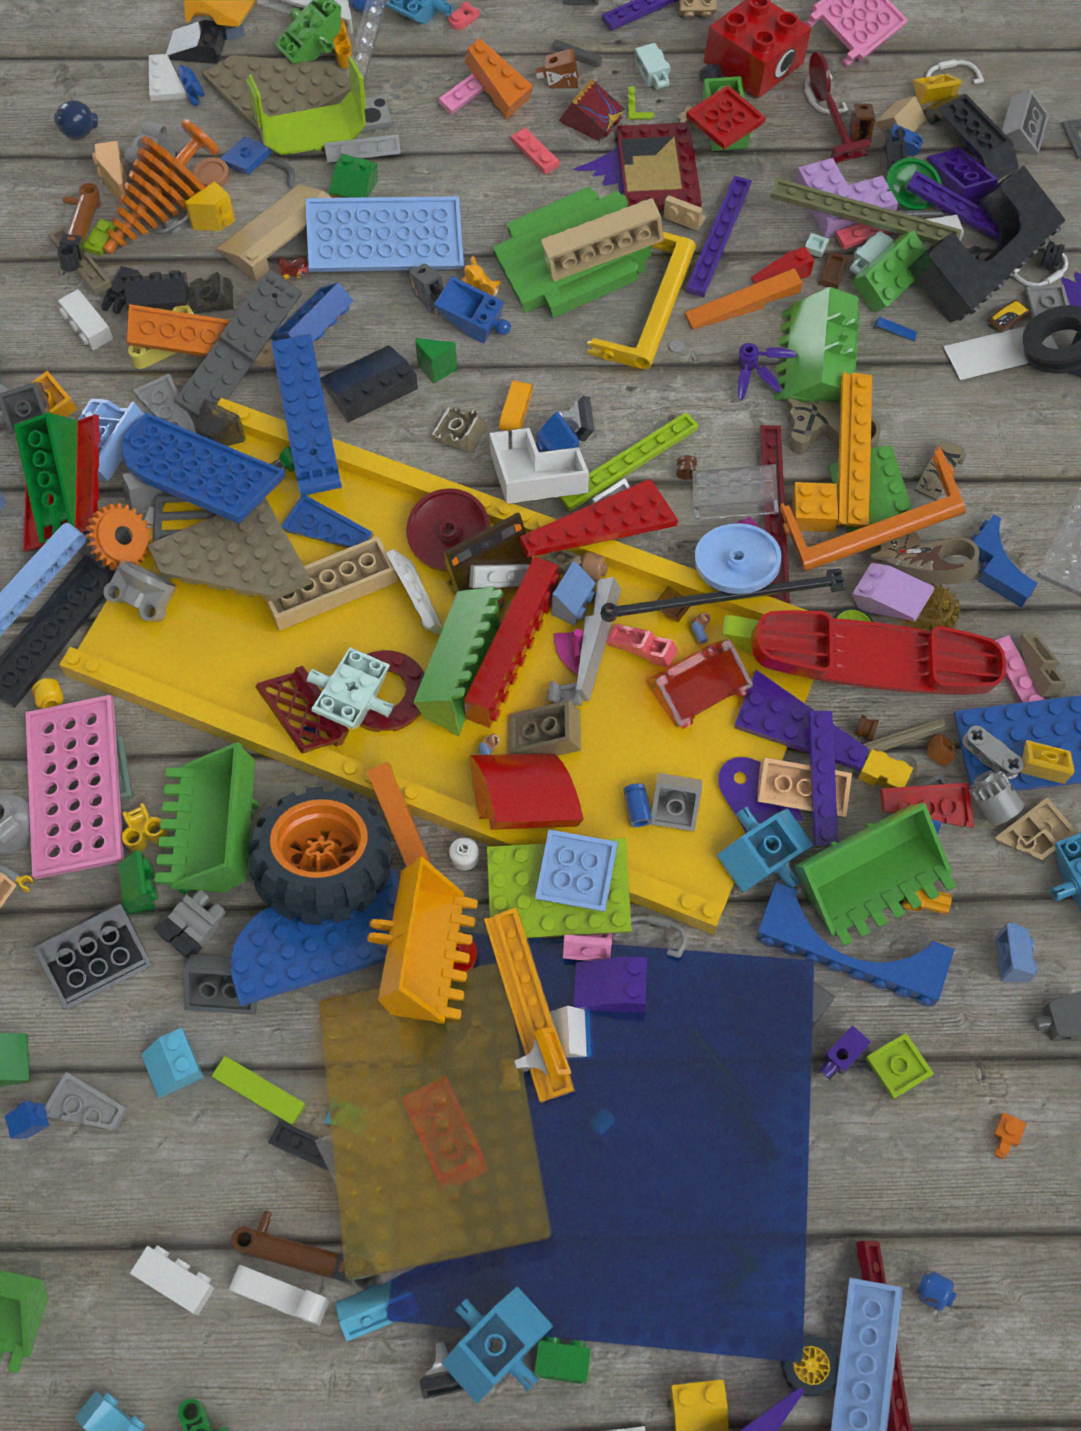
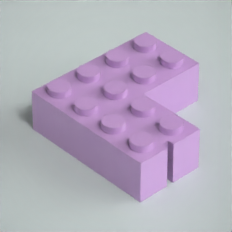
M833 158L798 167L795 181L797 184L894 211L897 209L898 202L891 191L888 192L889 186L883 176L847 185ZM809 209L825 238L835 236L838 230L860 224Z

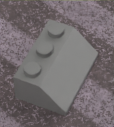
M1032 89L1011 97L1002 131L1013 142L1014 150L1038 155L1049 113Z

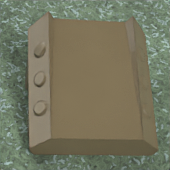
M447 408L433 431L431 439L475 453L474 449L484 432L487 431V421L482 420L475 410L462 413L460 408Z

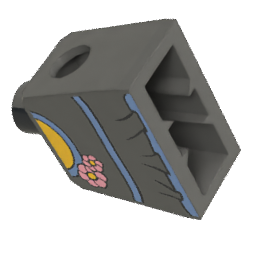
M427 264L411 267L408 275L410 276L414 294L429 312L436 310L434 307L437 301L436 297L438 299L444 289L441 275Z

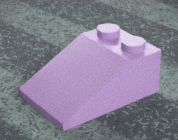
M871 563L853 591L852 596L858 609L864 612L916 621L934 591V587L891 566Z

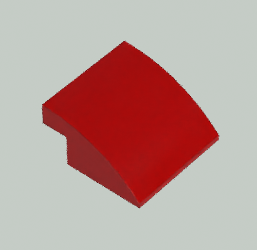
M556 754L469 756L479 819H489L491 830L578 827L584 820L572 778Z

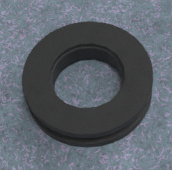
M1064 305L1050 308L1035 316L1027 324L1023 332L1022 341L1025 357L1031 366L1042 372L1052 374L1068 373L1081 368V339L1074 345L1064 349H1052L1042 344L1046 337L1060 330H1073L1081 333L1080 306Z

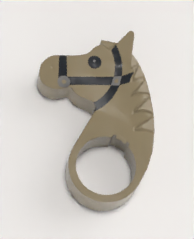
M788 398L789 404H787V409L790 411L788 422L791 423L793 428L790 448L793 452L798 454L806 453L809 450L810 443L817 441L822 436L828 438L839 448L841 402H800ZM871 416V448L877 447L881 431L878 421L873 416Z

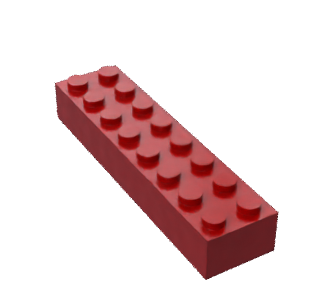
M535 556L533 557L464 699L467 720L488 728L491 727L493 721L497 722L501 713L499 708L502 703H506L509 697L508 689L517 680L518 673L516 672L519 667H523L527 655L525 653L527 649L531 650L533 647L535 632L541 630L544 613L548 614L552 605L550 601L560 579L557 564Z

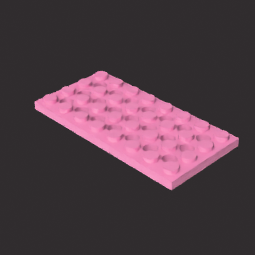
M111 695L26 712L32 877L34 879H41L120 863L124 860L114 698ZM97 716V720L94 724L87 725V722L91 717ZM70 721H75L73 728L66 729V725ZM50 725H54L53 731L45 734V729ZM93 736H98V740L95 744H88L89 740ZM74 740L77 742L74 748L67 749L69 742ZM50 745H55L54 751L46 754V749ZM95 756H99V761L95 765H90V760ZM72 761H78L74 769H68V765ZM51 765H56L55 771L47 774V769ZM100 776V782L92 786V779ZM73 781H79L76 789L69 790V786ZM53 785H57V790L49 795L47 793L48 789ZM96 797H102L99 805L92 806V801ZM79 801L78 809L70 811L72 803ZM58 806V810L54 815L48 814L51 807ZM97 818H103V822L99 827H93V823ZM81 822L80 829L72 832L73 824ZM58 826V833L54 836H50V830L53 827ZM103 838V846L100 848H95V842L98 839ZM77 843H82L81 850L77 853H73L72 849L74 845ZM59 847V854L56 857H51V851Z

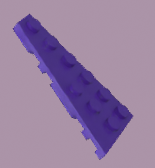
M755 670L734 728L810 754L808 712L814 710L761 672ZM833 724L835 763L861 772L869 749Z

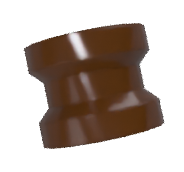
M690 455L680 456L677 459L678 469L676 476L682 480L694 479L697 475V470L695 469L697 459Z
M861 715L855 736H865L867 740L872 741L879 720H870L865 715Z

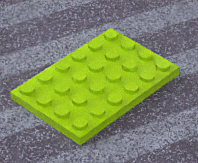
M626 838L605 839L618 842L605 912L535 899L546 843L487 847L490 918L496 914L517 908L527 939L632 932Z

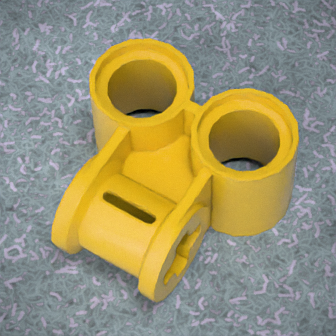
M141 803L140 807L129 812H122L128 828L122 834V841L130 852L144 851L148 840L158 844L159 837H168V830L160 829L155 834L151 833L153 829L160 828L161 819L158 817L151 818L144 803ZM139 837L137 842L130 843L133 838Z

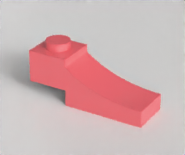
M619 624L613 626L606 641L608 646L631 652L648 660L651 664L670 667L678 651L673 640L655 637L648 630Z

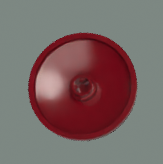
M446 488L431 492L418 501L408 517L406 535L412 552L420 562L434 570L449 572L445 565L444 551L491 527L487 511L475 496L460 489Z

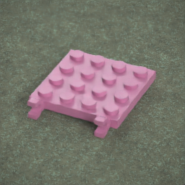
M820 0L813 6V13L810 14V19L805 24L812 27L821 19L850 50L846 55L847 57L842 61L848 67L856 58L861 62L904 27L908 20L889 0Z

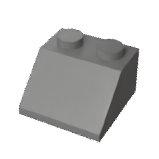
M658 773L651 813V825L695 832L702 780Z

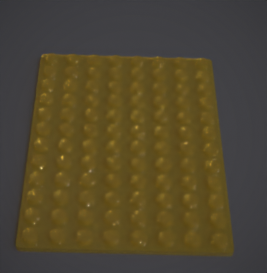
M497 963L471 968L466 972V982L451 980L450 988L464 991L463 1001L448 999L447 1007L461 1010L460 1020L445 1018L444 1024L390 1015L378 1000L380 988L322 1000L319 1004L345 1275L348 1280L361 1279L534 1242L551 1236L523 1069H516L514 1061L521 1058L514 1017Z

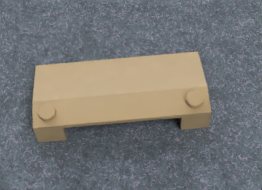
M298 184L216 248V250L248 277L257 282L269 270L267 258L307 227L305 198L332 197L322 190Z

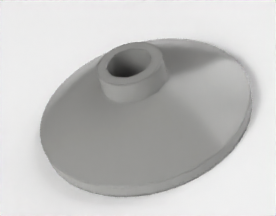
M187 211L179 212L174 217L169 216V220L165 223L159 222L158 227L154 229L155 233L170 231L171 234L179 232L181 230L180 225L188 217Z

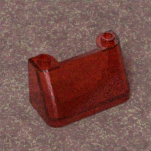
M730 639L714 642L645 681L674 725L682 729L694 723L695 715L729 696L736 695L739 698L747 694V689L753 686Z

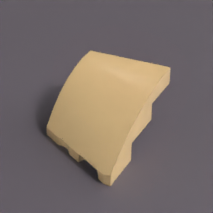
M1047 797L995 838L1002 843L1043 860L1056 850V842L1074 836L1077 831Z

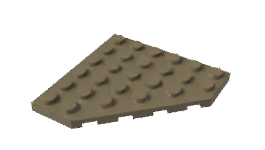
M231 55L203 72V78L260 135L259 127L249 103L246 79H248L250 74L259 90L263 113L268 116L330 106L346 97L351 91L350 79L333 63L311 61L292 63L286 59Z
M266 498L240 524L216 515L147 544L162 577L166 579L173 577L181 579L185 583L195 585L199 583L207 584L209 588L223 591L226 589L235 590L237 594L251 597L259 595L270 601L312 584L309 574Z

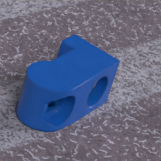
M894 124L891 130L892 142L898 141L896 131L897 127L901 126ZM902 127L903 138L906 144V155L916 156L923 144V138L919 134Z

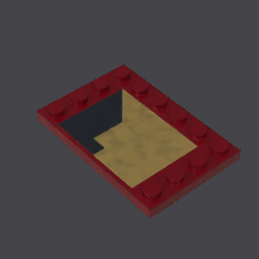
M690 122L617 126L616 132L623 189L628 201V207L653 198L657 209L664 210L665 199L669 195L701 208L702 200Z

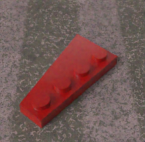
M969 783L884 788L879 790L883 813L894 814L911 804L923 802L926 804L932 820L949 825L974 828Z

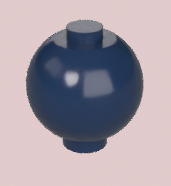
M69 100L60 105L54 114V122L65 136L71 139H82L91 132L92 128H97L98 117L84 103L77 100Z

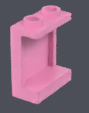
M612 933L578 936L565 935L563 958L587 961L610 958Z

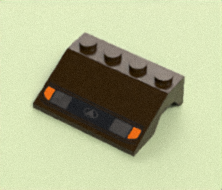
M519 512L444 551L445 565L452 577L451 580L447 581V584L455 596L457 591L481 589L469 587L471 565L531 564L532 557L527 558L518 543L520 536L526 534Z

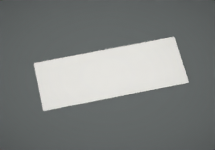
M1026 326L944 346L959 379L963 380L1028 364L1022 341ZM1052 335L1046 337L1042 343L1046 347L1059 349Z

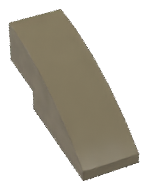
M1021 633L1019 638L1024 662L1035 687L1042 697H1058L1067 685L1056 671L1060 662L1037 634Z

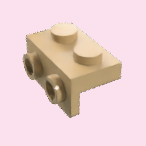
M668 195L665 199L664 218L698 231L705 221V216L702 215L703 208Z

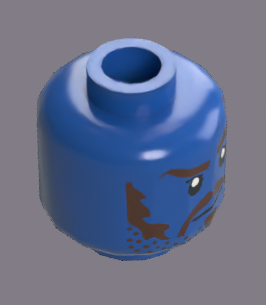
M935 1271L929 1273V1275L924 1274L916 1291L919 1293V1300L936 1311H942L945 1306L951 1308L957 1293L953 1292V1281Z

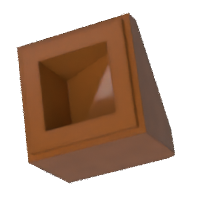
M938 733L927 742V754L938 764L945 767L955 759V744Z

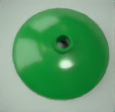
M905 158L897 161L892 165L886 176V183L889 186L888 192L891 191L898 205L902 208L925 210L931 207L933 204L906 190V187L915 171L941 185L937 171L929 163L921 159Z

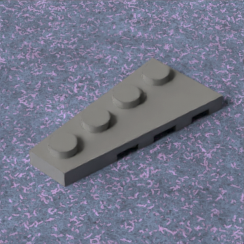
M169 373L133 390L135 395L154 416L199 434L189 413L174 403L179 392Z

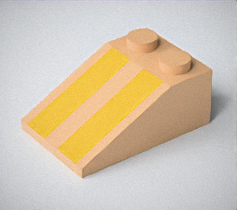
M118 141L95 144V153H92L95 165H99L97 166L99 178H103L104 184L127 211H130L120 200L122 194L128 198L129 194L124 189L127 182V174Z

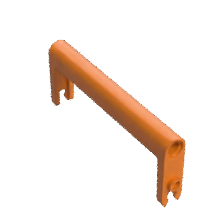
M936 447L937 450L934 451L935 455L932 456V460L945 491V498L820 544L807 547L790 506H785L784 503L780 504V511L785 522L783 524L786 536L790 535L804 571L815 569L965 514V505L953 478V467L951 463H947L941 447Z

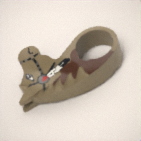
M918 531L881 544V551L871 555V558L875 559L871 563L891 566L923 582L932 584H955L967 581L977 574L979 568V548L972 540L964 537H952L923 544L921 543ZM951 555H962L968 557L970 561L964 564H951L943 559Z

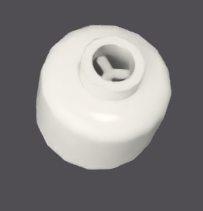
M463 837L455 840L449 849L452 865L462 871L474 868L479 860L477 844L470 838Z

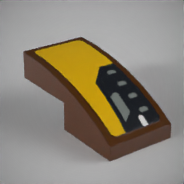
M1016 299L994 313L988 319V322L1002 333L1013 328L1017 321L1026 318L1031 311Z

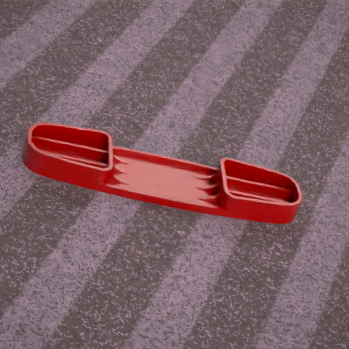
M784 610L770 611L764 614L754 627L751 636L753 656L763 667L791 675L849 686L927 694H986L993 690L1006 674V657L999 643L992 638L943 626H937L932 631L877 622L831 618L828 613L823 611Z

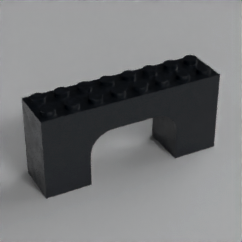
M1024 165L1002 179L979 201V204L995 223L999 231L997 247L983 261L974 258L955 233L951 232L930 246L907 268L950 323L957 319L961 321L968 314L972 315L980 308L979 304L992 297L990 293L1000 289L1004 285L1003 281L1010 279L1015 274L1014 270L1016 268L1019 269L1027 263L1026 258L1034 256L1039 251L1037 248L1045 245L1050 240V235L1053 236L1062 229L1060 225L1066 221Z

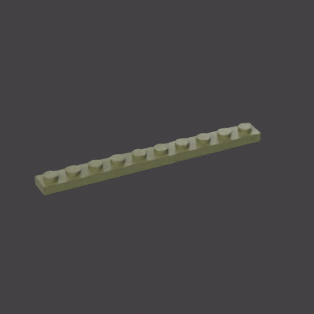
M779 178L775 179L770 196L772 199L901 235L914 230L920 240L933 244L951 232H954L958 239H960L962 231L958 228Z

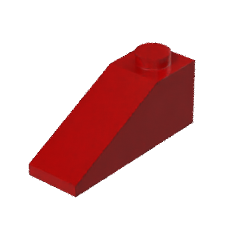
M805 246L786 253L753 275L751 280L753 284H756L794 268L800 279L811 276L814 259Z

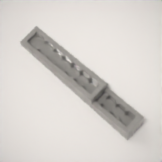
M614 577L598 579L594 615L585 616L576 691L584 701H590L612 622H606L601 618V607L609 602L617 606L621 588Z

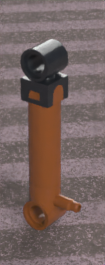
M94 183L82 184L79 187V198L63 197V203L76 205L66 234H62L59 242L60 246L57 248L60 268L63 271L73 272L80 267L79 260H82L85 252L84 243L96 209L101 206L99 189Z

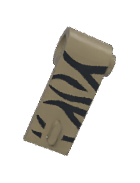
M942 438L938 446L941 447L947 463H951L954 470L957 464L962 465L967 454L964 453V448ZM931 458L915 490L938 500L943 491V486Z

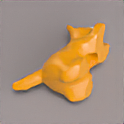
M472 256L470 260L471 265L464 267L466 275L461 281L491 296H496L500 281L490 280L482 267L477 264L475 257Z

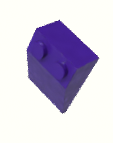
M615 957L576 962L573 1007L593 1011L645 1013L647 957Z

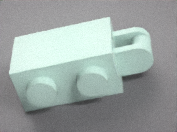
M656 43L635 48L634 63L648 87L654 86L656 90L669 87L668 75L671 71L670 65L665 61L661 49H658Z
M881 231L874 236H870L866 244L858 247L854 252V262L849 271L858 275L894 240Z

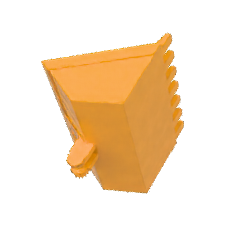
M422 856L417 858L416 862L401 870L392 921L372 919L370 921L371 928L388 931L389 934L370 933L367 940L371 943L388 945L378 1000L389 1014L444 1024L445 1018L460 1020L461 1010L447 1007L448 999L463 1001L464 991L450 988L451 980L466 982L467 973L453 969L454 962L469 963L470 955L456 951L457 944H472L473 937L459 933V926L474 927L475 918L461 915L462 908L477 909L478 901L464 897L465 893Z

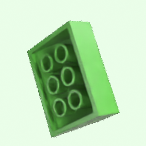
M892 445L871 448L869 525L912 510ZM839 462L828 466L832 483L837 484V499ZM846 526L847 533L860 529L858 527Z

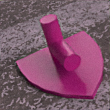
M576 629L574 633H555L556 650L561 661L569 670L578 675L583 640L582 630Z

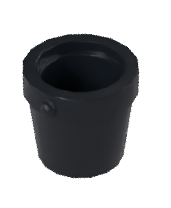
M718 64L706 65L699 71V78L703 85L704 79L722 78L723 75L722 68Z

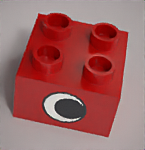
M744 0L709 26L703 62L707 65H720L725 77H741L743 89L759 99L804 63L811 27L800 21L796 14L786 12L770 0Z

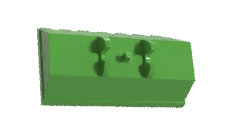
M828 287L805 299L792 303V307L782 311L781 318L791 317V320L781 324L780 331L790 332L779 338V345L788 344V347L785 349L795 351L797 357L787 358V361L776 366L777 373L786 372V375L777 378L780 386H784V389L780 393L775 392L773 400L784 399L788 401V398H792L800 402H841L842 373H856L860 312H858V296Z
M233 743L183 764L181 767L166 768V778L180 779V785L171 784L164 786V794L178 796V802H163L162 811L177 813L176 819L161 820L160 829L175 831V837H159L158 846L173 848V854L157 855L156 864L172 867L171 872L156 873L155 883L170 884L169 889L225 893L246 881L250 831L252 830L250 822L251 816L254 815V811L251 809L258 810L259 803L252 799L255 759L242 748L240 743Z
M923 802L911 804L875 824L869 822L862 831L839 843L831 842L829 848L795 865L805 896L826 925L831 936L837 935L844 946L853 942L847 931L848 928L854 926L861 937L870 933V929L864 921L865 919L872 917L878 927L886 925L887 920L881 912L882 910L889 908L895 918L903 916L905 912L899 901L904 898L913 909L921 906L922 902L916 894L919 890L923 889L930 900L938 897L939 893L933 885L934 882L940 880L948 891L956 887V883L950 876L952 870L926 804Z

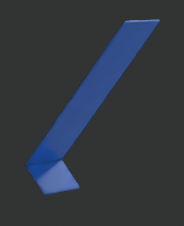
M882 317L875 321L873 327L874 329L876 326H879L912 341H915L917 335L916 331Z

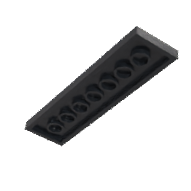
M84 555L0 657L1 701L13 708L20 703L105 598L104 588L111 582L115 571L110 570L106 566L103 567L101 563Z

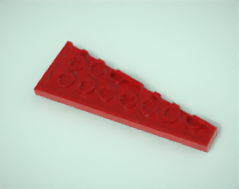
M648 479L520 536L518 543L528 558L677 526L678 519L653 481Z

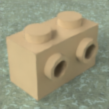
M679 0V15H684V18H692L694 15L709 18L716 12V0Z

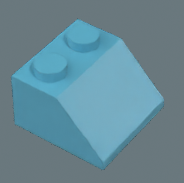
M182 1028L158 1038L141 1054L158 1098L204 1078L188 1036Z

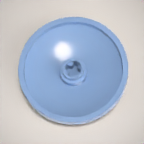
M736 523L716 527L700 539L695 550V567L699 576L711 587L726 593L744 594L760 590L776 578L781 566V551L776 540L766 531L748 524Z

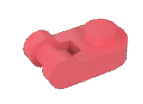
M464 1L461 7L449 16L450 28L453 30L464 29L479 17L480 11L475 7L472 8L470 3Z

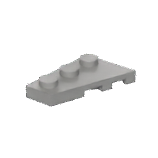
M69 1072L64 1074L44 1107L47 1117L111 1130L117 1129L129 1109Z

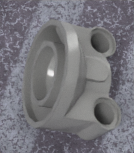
M148 120L145 121L142 127V134L133 140L131 147H128L124 154L125 170L128 176L130 171L141 176L133 167L134 159L141 161L137 155L140 147L146 150L141 143L143 136L151 138L176 158L174 151L169 146L166 126Z
M121 560L111 582L104 588V596L108 601L117 603L127 602L139 608V614L144 620L160 622L166 616L167 605L177 586L148 569ZM117 589H119L118 597L115 596ZM154 607V608H155V614H154L153 616H151V613H150V612H151V609Z
M6 794L0 795V812H4L3 817L0 819V855L12 854L22 849L31 840L29 803L21 797Z

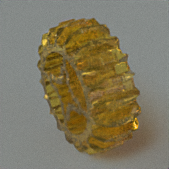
M930 583L934 587V591L916 621L906 620V624H913L912 628L932 631L937 626L953 628L959 619L960 607H958L959 600L955 599L956 593H949L950 587L944 589L942 584L936 586ZM943 607L945 608L947 616L945 617L942 615L943 611L941 609Z

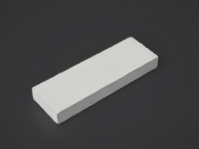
M471 565L469 587H519L530 565Z

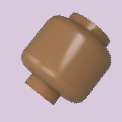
M586 552L583 556L580 555L582 563L579 566L594 582H598L601 576H606L608 565L605 564L604 556L591 552Z

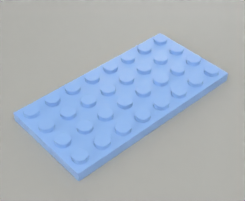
M459 196L305 198L309 272L409 270L413 266L418 267L422 264H427L434 270L464 269Z

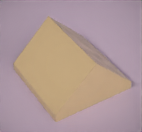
M912 96L897 100L875 122V125L883 130L887 128L892 130L893 125L897 124L915 133L926 121V116L916 97Z

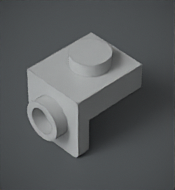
M550 681L547 697L552 704L569 700L575 707L582 706V698L576 691L577 683L558 685L555 681Z

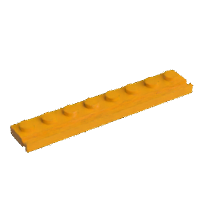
M843 372L841 375L837 525L843 524L858 528L869 526L872 375L847 374V372Z
M513 908L496 914L494 917L485 918L484 921L525 1055H527L534 1046V1031L540 1028L555 1026L518 909ZM530 1068L541 1103L575 1091L570 1075L561 1078H550L542 1070Z

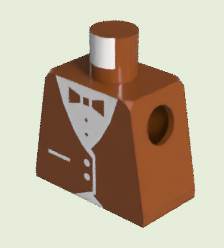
M574 48L547 55L545 57V66L536 67L537 79L547 78L550 88H579V74Z

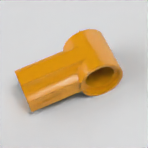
M921 889L916 894L921 900L922 905L913 909L904 898L903 907L912 911H922L924 909L947 915L952 898L951 894L938 891L939 896L930 900L923 889Z

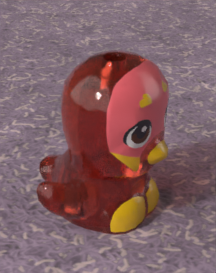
M282 256L278 259V266L285 280H288L291 276L299 279L300 276L309 272V262L306 257H297L292 261H287Z

